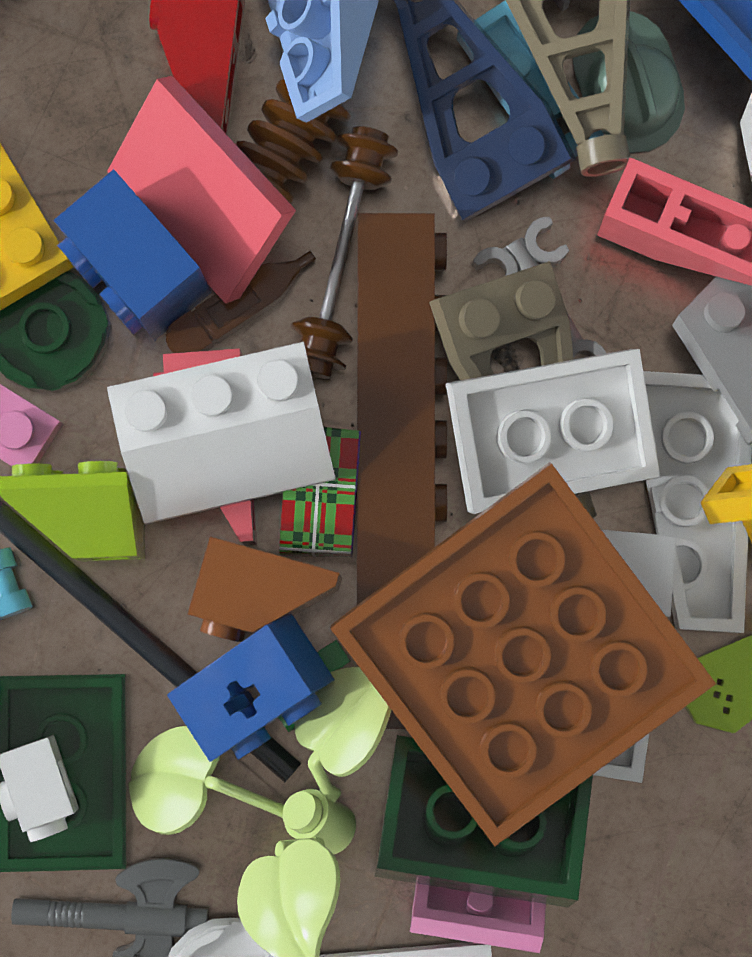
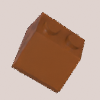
M210 537L188 615L203 619L200 632L234 642H243L246 631L255 633L265 625L291 613L294 616L339 591L342 577L340 573Z

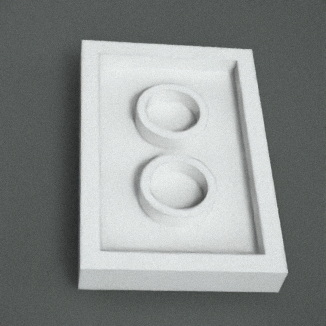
M628 349L446 383L467 512L473 514L483 512L549 462L553 464L574 494L660 477L640 349Z

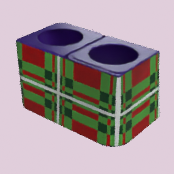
M324 427L336 480L283 492L279 543L280 556H353L361 431Z

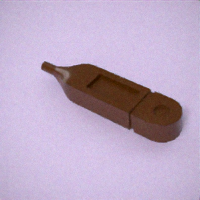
M308 251L292 261L262 264L239 299L225 304L217 294H214L196 306L194 311L190 310L175 320L166 332V342L172 353L208 351L214 347L215 343H220L276 306L287 295L301 269L316 260L313 253Z

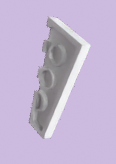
M643 371L660 477L647 479L646 484L656 534L676 536L671 602L675 629L744 633L748 553L747 531L742 521L709 524L700 502L727 467L751 464L752 444L747 445L735 426L739 420L721 391L714 392L704 375Z

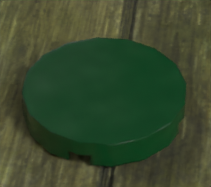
M67 271L0 311V372L8 380L30 391L59 392L79 385L98 368L108 348L110 322L102 299L82 277Z

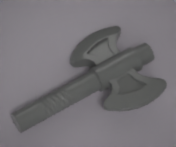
M156 858L129 866L120 872L115 879L117 886L134 894L137 902L128 901L127 904L15 898L12 905L11 921L12 925L124 931L125 934L135 935V941L128 945L117 947L112 957H168L171 948L175 945L173 937H183L190 929L207 922L209 919V909L188 908V904H175L177 893L185 885L198 877L200 870L196 865L178 859Z

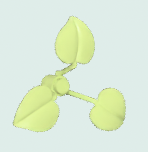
M359 667L343 668L330 672L335 680L315 693L322 705L295 722V734L298 742L305 748L314 751L308 760V767L320 788L319 791L316 789H306L296 792L288 798L284 805L223 779L212 777L211 775L217 766L219 757L209 762L187 726L169 729L152 739L137 757L131 771V781L128 783L134 813L142 825L159 834H176L190 827L200 817L205 808L207 788L283 818L287 832L295 839L279 841L275 847V856H264L254 860L242 876L237 897L238 913L245 930L260 947L276 957H319L323 937L336 908L340 890V869L334 854L343 851L352 841L356 830V819L348 807L337 801L341 795V790L331 784L324 768L338 777H345L359 770L370 759L379 745L392 711Z

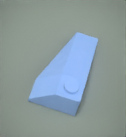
M268 0L271 12L265 19L269 32L279 37L284 52L280 60V67L297 119L307 123L352 97L379 0Z

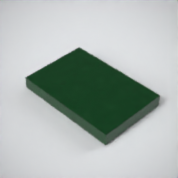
M126 674L0 676V754L54 735L79 807L74 814L65 817L68 829L30 842L27 831L22 832L18 818L8 821L0 805V872L126 869ZM0 769V782L5 780Z

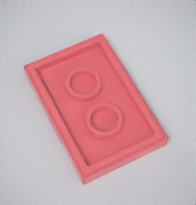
M173 76L156 80L107 170L110 173L114 169L198 264L207 284L225 304L242 296L296 212L295 208Z

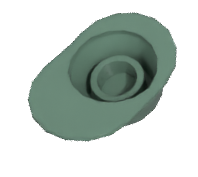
M630 11L624 136L627 138L629 153L649 152L667 143L680 127L685 111L684 90L669 44L660 28L644 15ZM599 15L590 19L577 35L592 32L598 23ZM598 51L572 58L574 73L582 97L604 92L607 85L604 53ZM602 130L604 135H610L609 132Z

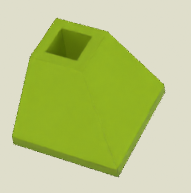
M118 462L78 463V474H63V471L52 470L51 464L12 465V476H0V497L71 558L82 562L145 559L144 521L127 469L118 468Z

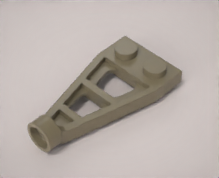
M506 0L578 145L576 151L581 174L590 177L602 176L625 169L630 158L627 138L624 136L630 0H600L599 20L595 29L592 32L565 39L557 36L552 30L543 12L544 0ZM602 51L605 55L607 80L604 92L579 99L576 98L570 90L563 69L564 60ZM598 130H605L610 133V135L589 139Z
M550 261L429 302L449 363L460 381L493 375L494 372L490 366V356L493 350L498 346L521 338H529L538 345L541 366L574 360L570 320ZM590 492L575 494L592 518L596 517L597 513Z

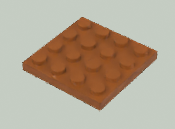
M551 462L547 463L331 624L330 627L494 846L498 845L716 685L707 670Z

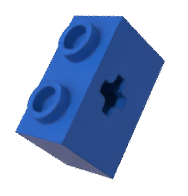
M291 613L265 625L172 690L167 696L209 762L230 750L233 751L239 760L271 739L265 727L282 716L287 725L290 726L322 705L315 693L335 679ZM254 686L260 693V696L255 700L249 692Z

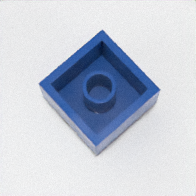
M114 169L53 220L66 237L57 245L92 288L101 281L106 284L107 288L100 293V296L133 335L143 327L156 341L168 330V327L175 320L192 310L212 293L198 264Z

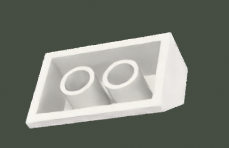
M304 342L107 387L121 454L144 524L336 480Z

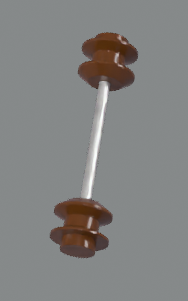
M355 126L352 128L351 134H340L337 137L338 144L345 148L347 153L345 160L332 162L330 169L343 183L350 185L351 189L319 318L305 317L291 324V328L301 335L300 342H304L311 375L316 378L330 379L332 370L346 369V365L336 357L338 345L352 343L353 338L341 324L331 321L363 189L374 190L390 184L391 176L381 169L383 160L395 158L398 155L397 148L388 143L389 136L371 127Z

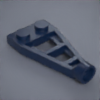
M393 0L397 6L433 162L462 220H470L577 160L548 102L458 0H422L420 2ZM448 25H452L458 30L471 49L473 62L447 78L442 79L438 75L428 48V40L431 35ZM476 80H484L490 83L507 102L510 110L509 119L505 124L474 142H467L460 136L453 110L454 97L459 90Z

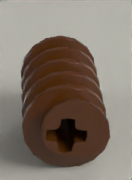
M280 79L275 90L281 101L269 99L262 105L261 111L268 122L252 120L248 125L247 131L254 143L243 140L237 141L236 145L283 197L292 204L295 198L285 186V181L288 178L306 184L309 177L298 164L299 161L303 158L320 164L323 156L312 142L315 138L334 143L337 135L327 124L328 119L331 117L348 123L351 115L341 103L307 123L297 119L285 80Z

